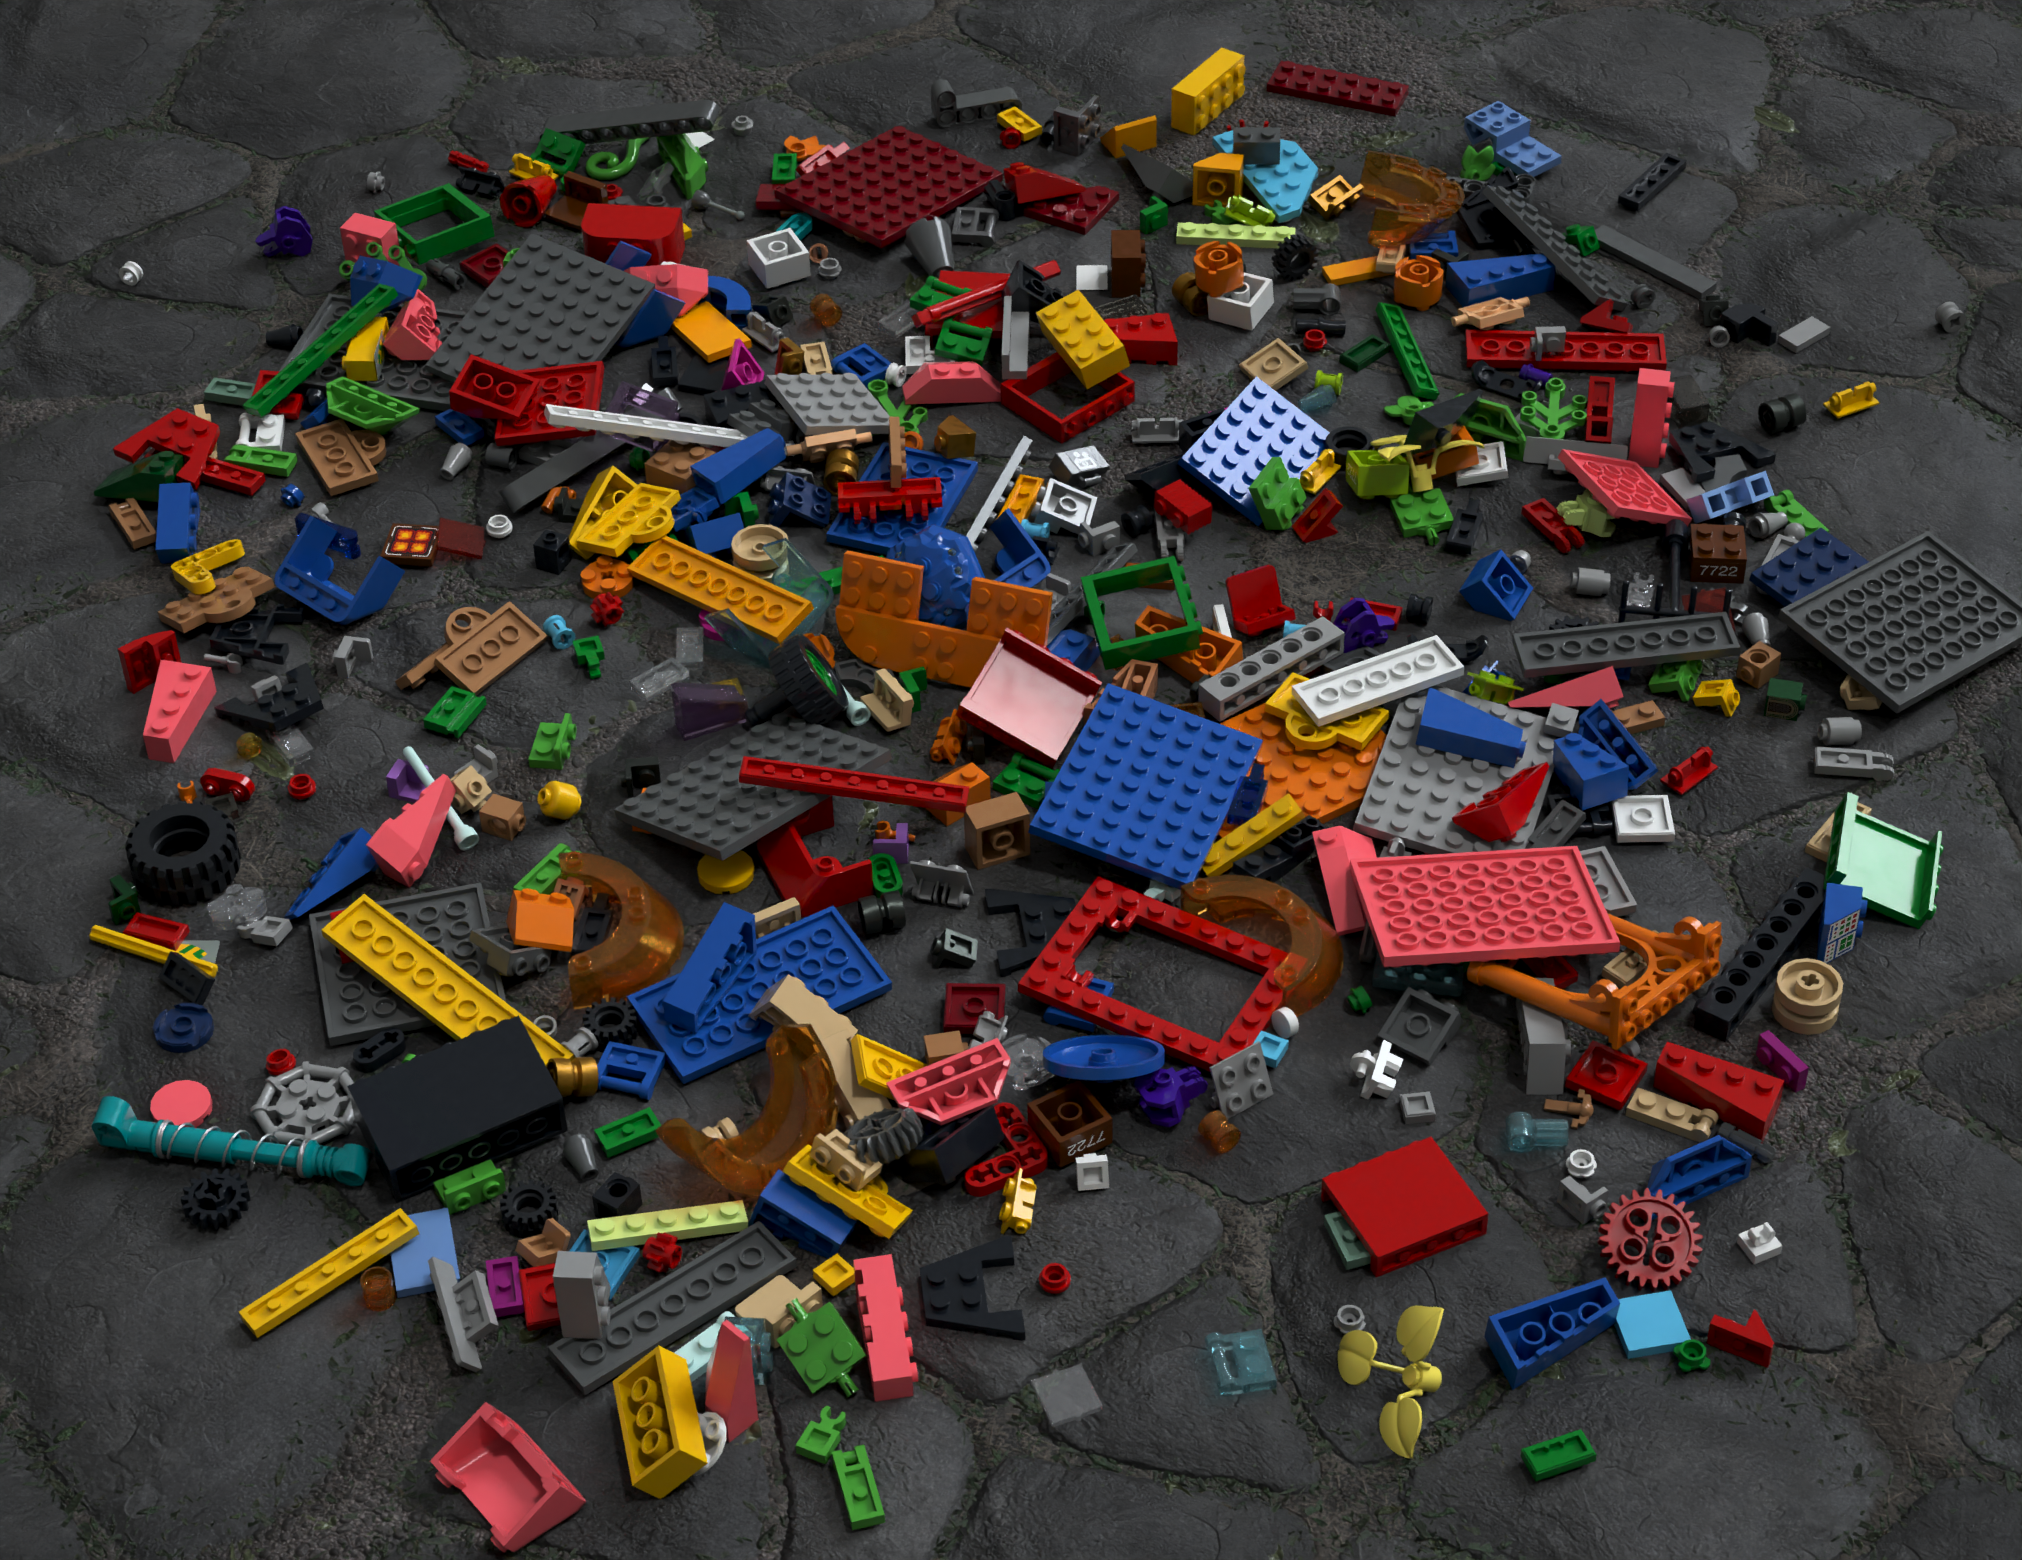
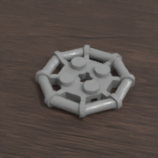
M304 1061L303 1065L276 1077L269 1076L265 1080V1087L256 1104L250 1109V1115L253 1119L257 1120L265 1135H275L281 1144H288L295 1137H300L303 1140H316L321 1144L339 1135H348L352 1131V1124L355 1118L347 1086L354 1084L349 1076V1070L345 1067L332 1068ZM311 1076L331 1080L328 1083L311 1080ZM342 1086L347 1096L339 1097L336 1091ZM274 1094L280 1097L275 1106H269ZM306 1105H314V1107H309L308 1110L303 1109ZM341 1109H346L343 1116L337 1118ZM278 1118L282 1123L279 1126H274L270 1119ZM325 1125V1129L318 1131L317 1128ZM266 1137L267 1142L277 1143L273 1137ZM295 1140L290 1145L300 1147L302 1142Z

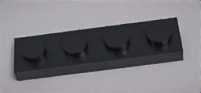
M1669 153L1664 154L1618 195V204L1639 211L1686 168L1687 160Z

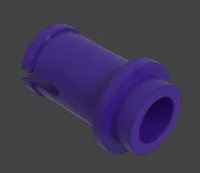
M1524 364L1520 370L1519 378L1533 381L1540 379L1543 381L1541 386L1545 388L1549 379L1553 378V374L1534 368L1533 364Z

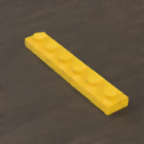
M399 1208L238 1311L242 1321L259 1338L419 1234L418 1228L405 1212Z

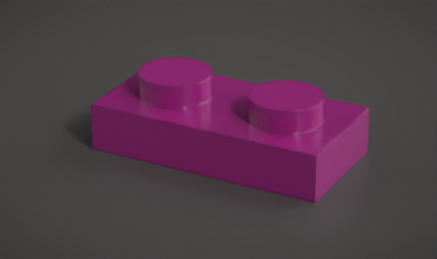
M1769 1030L1761 1033L1756 1050V1056L1760 1062L1767 1065L1779 1079L1784 1080V1084H1787L1795 1093L1804 1089L1809 1067Z
M512 1256L486 1260L489 1294L496 1317L524 1313L518 1257Z

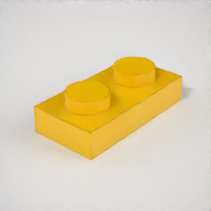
M1012 107L997 114V122L1005 128L1015 127L1016 130H1020L1021 140L1024 142L1042 133V126L1017 107Z

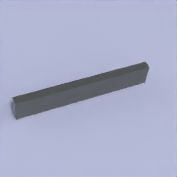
M1605 225L1595 230L1601 249L1698 299H1703L1706 295L1716 290L1717 283Z

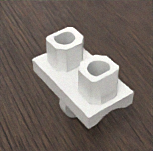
M1385 1040L1381 1043L1379 1053L1371 1056L1370 1051L1364 1050L1363 1053L1354 1054L1350 1062V1066L1356 1072L1357 1077L1363 1078L1366 1075L1360 1096L1367 1100L1372 1093L1385 1098L1390 1096L1395 1087L1396 1080L1384 1075L1383 1072L1395 1077L1403 1061L1402 1058L1389 1052L1392 1044Z

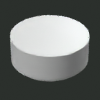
M1282 1007L1272 1013V1025L1280 1037L1286 1039L1297 1034L1299 1023L1291 1009Z

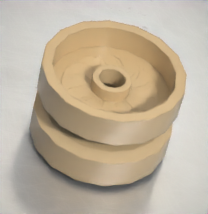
M758 524L740 530L733 537L731 549L734 567L774 585L783 583L789 577L791 571L789 540L783 530L772 525Z
M1809 958L1795 959L1784 964L1778 971L1772 1004V1012L1775 1019L1784 1028L1799 1034H1820L1830 1029L1837 1021L1842 995L1843 981L1840 974L1832 966L1820 960Z

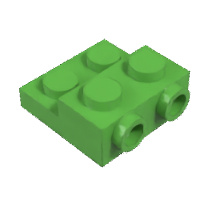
M1272 457L1248 488L1266 530L1283 531L1288 529L1292 525V517L1304 509L1302 504L1307 499L1299 479L1289 478L1281 457Z

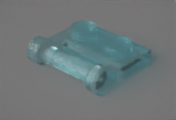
M1262 1329L1226 1335L1214 1332L1205 1337L1207 1350L1212 1353L1218 1374L1217 1386L1221 1395L1230 1396L1276 1388L1277 1379ZM1232 1350L1240 1378L1231 1376L1224 1351Z

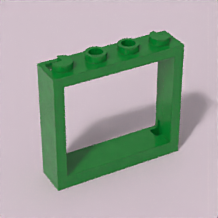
M449 183L374 211L375 218L396 223L399 247L403 248L407 257L414 260L418 265L424 264L430 259L440 258L495 237L491 215ZM447 209L465 222L418 241L400 228Z
M1175 556L1081 577L1084 599L1105 670L1125 666L1131 659L1148 661L1200 649L1199 635L1203 634L1201 622L1194 619L1197 618L1195 603H1189V600L1192 599L1188 583L1183 584V581H1186L1184 568L1182 565H1177ZM1172 580L1186 626L1111 643L1098 597Z

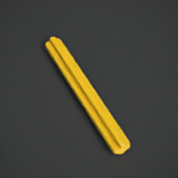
M97 925L91 928L89 938L93 941L165 964L170 951L177 952ZM178 952L208 975L215 978L218 971L216 964Z

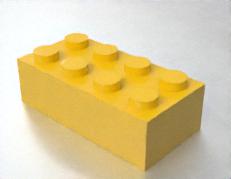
M1220 48L1172 88L1171 127L1194 136L1240 98L1245 91L1244 73L1246 68L1244 65V55Z
M1079 289L1036 312L1042 333L1086 389L1130 366L1124 345Z
M658 1345L613 1381L632 1486L662 1499L708 1464L687 1361L685 1358Z

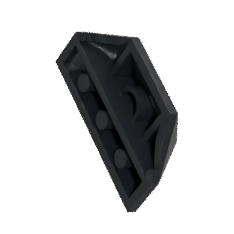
M1187 451L1124 475L1126 481L1150 497H1155V491L1179 479L1185 485L1187 484L1188 487H1191L1192 490L1196 489L1195 485L1202 483L1178 465L1179 460Z

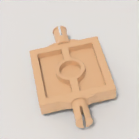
M1527 296L1516 300H1506L1502 297L1459 308L1458 316L1452 317L1451 322L1455 327L1467 323L1478 327L1480 330H1490L1496 324H1511L1516 321L1515 319L1524 317L1523 308L1529 307L1530 301Z
M855 429L808 436L800 444L786 446L787 456L802 454L803 461L810 460L811 463H818L824 461L829 453L835 449L843 448L853 452L857 444L872 442L871 432L856 434Z

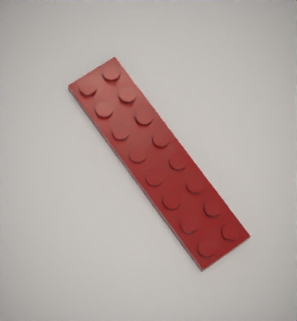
M1466 330L1465 335L1467 367H1472L1476 361L1480 360L1485 361L1490 367L1500 369L1522 368L1524 364H1533V367L1537 369L1623 370L1629 372L1639 371L1640 368L1666 371L1667 365L1663 334L1566 332L1564 352L1542 353L1541 361H1536L1535 353L1530 352V337H1534L1535 331Z

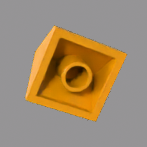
M1156 116L1115 126L1100 137L1101 143L1115 159L1126 156L1121 148L1123 144L1139 152L1156 147L1157 138Z

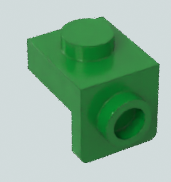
M1156 196L1150 197V207L1140 211V231L1145 235L1168 225V205Z
M1574 224L1567 227L1566 232L1563 233L1567 244H1577L1580 256H1587L1600 248L1594 226L1580 227L1579 224Z
M748 492L737 493L724 503L725 516L740 513L745 528L755 525V520L759 519L757 505H752Z
M919 667L900 672L899 684L907 693L911 694L914 701L912 713L921 711L920 691L927 689L926 669Z

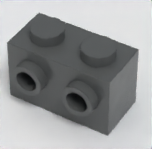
M1280 127L1233 128V154L1244 155V164H1280Z

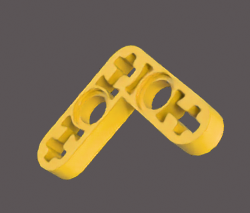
M233 539L176 561L171 565L174 578L193 594L208 593L216 587L212 573L209 571L241 558L245 554L241 540Z

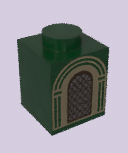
M1770 678L1764 716L1797 721L1798 711H1804L1807 695L1801 694L1803 683Z

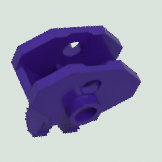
M282 206L275 210L274 223L270 224V229L260 234L255 242L260 247L268 244L263 251L267 257L276 255L281 251L283 254L292 253L304 256L311 252L313 238L310 235V225L299 210Z
M1354 598L1341 607L1333 623L1345 632L1344 653L1364 646L1373 648L1375 643H1385L1388 639V634L1382 630H1392L1395 625L1390 617L1375 615L1364 598Z
M1195 1066L1188 1067L1187 1069L1184 1068L1177 1072L1173 1067L1169 1069L1160 1068L1152 1073L1136 1077L1134 1086L1141 1095L1139 1105L1152 1124L1171 1127L1180 1123L1184 1110L1190 1107L1189 1100L1205 1093L1208 1083L1203 1077H1200L1201 1073ZM1154 1107L1160 1108L1159 1110H1156V1111H1153V1110H1152V1108H1154Z

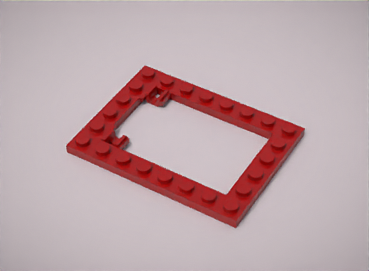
M1098 876L1019 981L1017 992L1120 1035L1136 1036L1156 1041L1164 1047L1166 1054L1210 1072L1209 1067L1251 1046L1259 1033L1267 1030L1272 1022V1013L1283 1006L1306 971L1308 961ZM1120 916L1124 919L1122 921H1119L1116 919V917ZM1104 922L1108 928L1118 932H1128L1135 922L1261 973L1264 976L1220 1042H1216L1087 988L1092 982L1094 974L1088 970L1083 975L1078 974L1074 963L1080 952Z

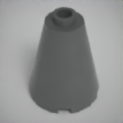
M933 217L934 220L927 221L926 218H923L913 223L905 233L906 239H904L905 245L926 273L939 279L941 270L954 271L951 230L944 219Z

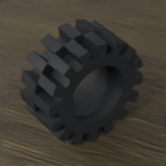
M1293 234L1290 235V239L1288 237L1284 238L1285 242L1283 244L1279 242L1278 246L1280 248L1274 249L1273 252L1276 255L1272 256L1274 261L1272 265L1289 281L1290 279L1296 281V278L1300 280L1303 279V274L1305 276L1310 274L1308 270H1313L1314 266L1312 264L1317 263L1318 260L1316 258L1318 256L1317 248L1301 234H1297V236Z
M611 997L610 1002H606V998L601 999V1004L595 1001L592 1003V1008H586V1014H583V1027L589 1029L598 1041L600 1052H604L609 1041L631 1046L633 1039L636 1040L638 1032L637 1016L631 1003L626 1004L624 999H620L617 1002L616 997ZM610 1022L620 1023L612 1028L601 1027Z
M528 1180L527 1185H524L523 1181H519L517 1188L512 1184L508 1187L509 1192L504 1191L502 1194L503 1199H500L504 1228L510 1230V1234L513 1236L518 1233L519 1238L525 1239L526 1234H529L530 1237L535 1236V1233L538 1232L542 1234L547 1219L553 1218L555 1221H558L557 1215L559 1213L556 1194L554 1191L552 1192L551 1186L547 1185L545 1187L542 1181H539L537 1185H535L534 1180ZM529 1205L540 1207L531 1213L519 1212L521 1208Z

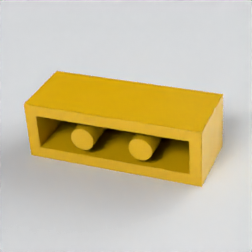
M375 317L373 321L363 326L357 335L351 338V341H347V354L342 357V369L346 371L348 379L353 381L378 380L374 353L381 330L383 331L384 340L389 331L387 317Z

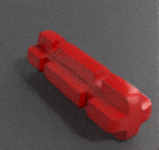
M451 151L449 153L448 161L452 164L465 168L473 167L481 172H488L489 165L484 161H479L465 154L463 155L458 151Z

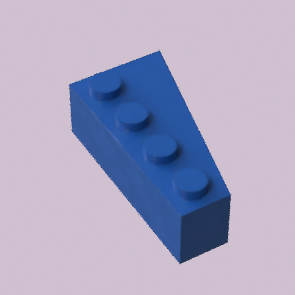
M1543 253L1447 263L1445 287L1462 307L1499 297L1506 300H1516L1553 290L1556 266Z
M723 903L672 988L664 995L662 1006L664 1007L665 1021L696 1034L757 954L755 915L728 903Z
M1605 1277L1489 1316L1484 1337L1511 1388L1514 1390L1614 1325L1620 1302Z

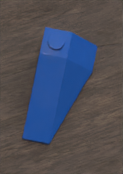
M362 827L341 835L321 861L323 867L309 879V882L312 884L311 888H305L298 895L284 918L292 920L301 916L369 871L374 872L379 866L366 846L372 836Z

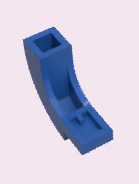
M708 276V295L701 298L697 304L708 301L715 308L723 310L726 313L727 319L738 329L742 330L747 327V315L752 312L751 298L747 290L733 280L718 276Z

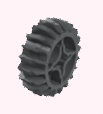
M894 1106L891 1109L884 1108L879 1112L874 1111L873 1114L855 1121L854 1125L849 1126L843 1135L851 1140L849 1145L857 1144V1155L860 1162L866 1163L864 1156L867 1152L872 1162L877 1163L879 1161L882 1164H889L895 1159H900L902 1155L909 1154L911 1149L916 1148L918 1143L922 1141L924 1133L921 1121L912 1108L902 1109Z

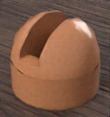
M821 243L814 244L809 249V257L813 262L820 263L828 257V249ZM817 247H821L822 258L818 259Z

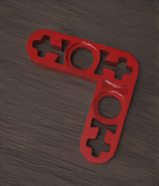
M1003 1102L994 1106L1005 1137L1002 1141L1009 1152L967 1170L965 1173V1188L972 1196L982 1197L1003 1189L1007 1179H1013L1019 1168L1023 1169L1021 1176L1023 1179L1037 1175L1047 1168V1149L1014 1104ZM1009 1118H1010V1122H1011V1125H1010V1126H1009V1123H1008V1121H1007L1006 1119H1009ZM1017 1134H1023L1028 1137L1022 1142H1016L1011 1139ZM1011 1166L1015 1170L1012 1173L1004 1174L999 1171V1168Z

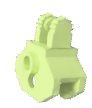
M1588 489L1582 495H1577L1576 501H1562L1558 505L1557 513L1559 516H1563V521L1567 525H1578L1581 531L1591 532L1600 537H1611L1616 525L1610 521V519L1615 518L1606 512L1607 508L1602 503L1593 499V494Z

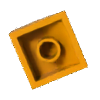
M1218 153L1194 163L1193 205L1204 206L1207 204L1213 207L1214 200H1218L1222 203V207L1225 208L1229 197L1233 195H1241L1242 197L1244 155Z

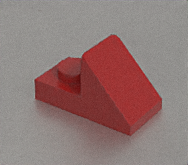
M1612 299L1607 300L1580 319V323L1584 326L1616 333H1631L1633 325L1627 322L1628 318L1614 315L1613 319H1610L1614 304Z
M1325 488L1296 520L1292 528L1305 543L1335 535L1338 531L1330 521L1342 509L1343 505L1332 491Z
M1755 1309L1746 1326L1715 1314L1710 1322L1706 1344L1766 1368L1769 1367L1774 1342Z

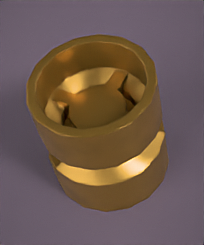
M1187 272L1179 276L1172 286L1173 297L1194 316H1202L1208 313L1207 296L1209 293L1201 290L1196 285L1195 274Z
M841 448L831 451L827 456L823 484L830 494L838 496V483L857 482L859 459L854 452Z
M575 1057L572 1062L570 1059L550 1058L546 1067L562 1097L569 1096L572 1093L576 1097L594 1096L598 1088V1067L593 1057Z

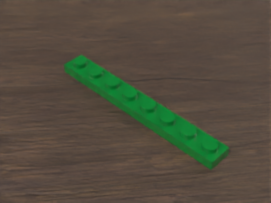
M379 283L242 405L245 411L261 418L270 413L278 402L288 397L289 393L297 385L302 384L307 376L315 369L320 368L324 361L332 354L338 352L345 342L355 337L363 326L373 321L382 309L388 307L391 301L398 296L395 288Z

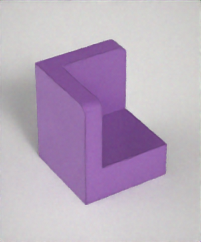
M397 759L386 776L389 797L415 803L419 800L420 793L426 788L410 763L406 760Z
M897 823L896 839H874L873 855L879 853L889 854L895 859L896 863L908 864V823Z

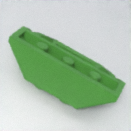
M686 134L658 136L657 146L659 155L687 200L692 199L694 193L706 182L705 172H708L706 159L701 157L699 148L693 145Z
M340 377L326 383L328 413L380 435L388 434V432L399 428L419 414L420 408L346 377Z
M1460 393V394H1458L1457 396H1455L1454 398H1456V397H1458V396H1461V395H1464V394ZM1480 399L1476 413L1464 424L1473 440L1482 444L1502 441L1504 443L1505 456L1523 462L1526 437L1509 407Z

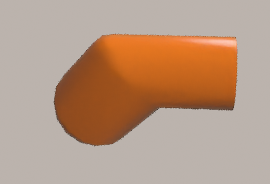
M554 487L550 490L541 506L543 511L550 514L553 512L555 497L559 496L562 487ZM566 487L568 488L569 499H576V492Z

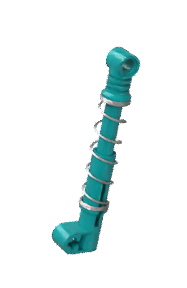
M106 1096L101 1099L92 1123V1130L99 1144L105 1147L149 1152L160 1159L167 1158L169 1160L171 1156L192 1158L195 1163L199 1159L222 1162L223 1167L226 1166V1163L235 1164L237 1160L249 1161L250 1171L253 1170L255 1162L278 1165V1175L281 1173L282 1166L297 1168L300 1178H312L314 1175L335 1177L341 1183L350 1186H360L364 1183L372 1159L371 1151L358 1144H345L342 1148L319 1145L316 1140H303L300 1137H295L287 1145L280 1144L277 1137L273 1134H266L260 1141L252 1140L246 1130L230 1133L223 1132L218 1126H212L209 1129L195 1128L190 1122H185L179 1126L174 1125L168 1119H162L158 1122L137 1120L129 1103L113 1096ZM239 1133H245L250 1140L241 1139ZM266 1137H273L277 1143L262 1141ZM295 1140L302 1142L300 1147L291 1146L290 1144Z

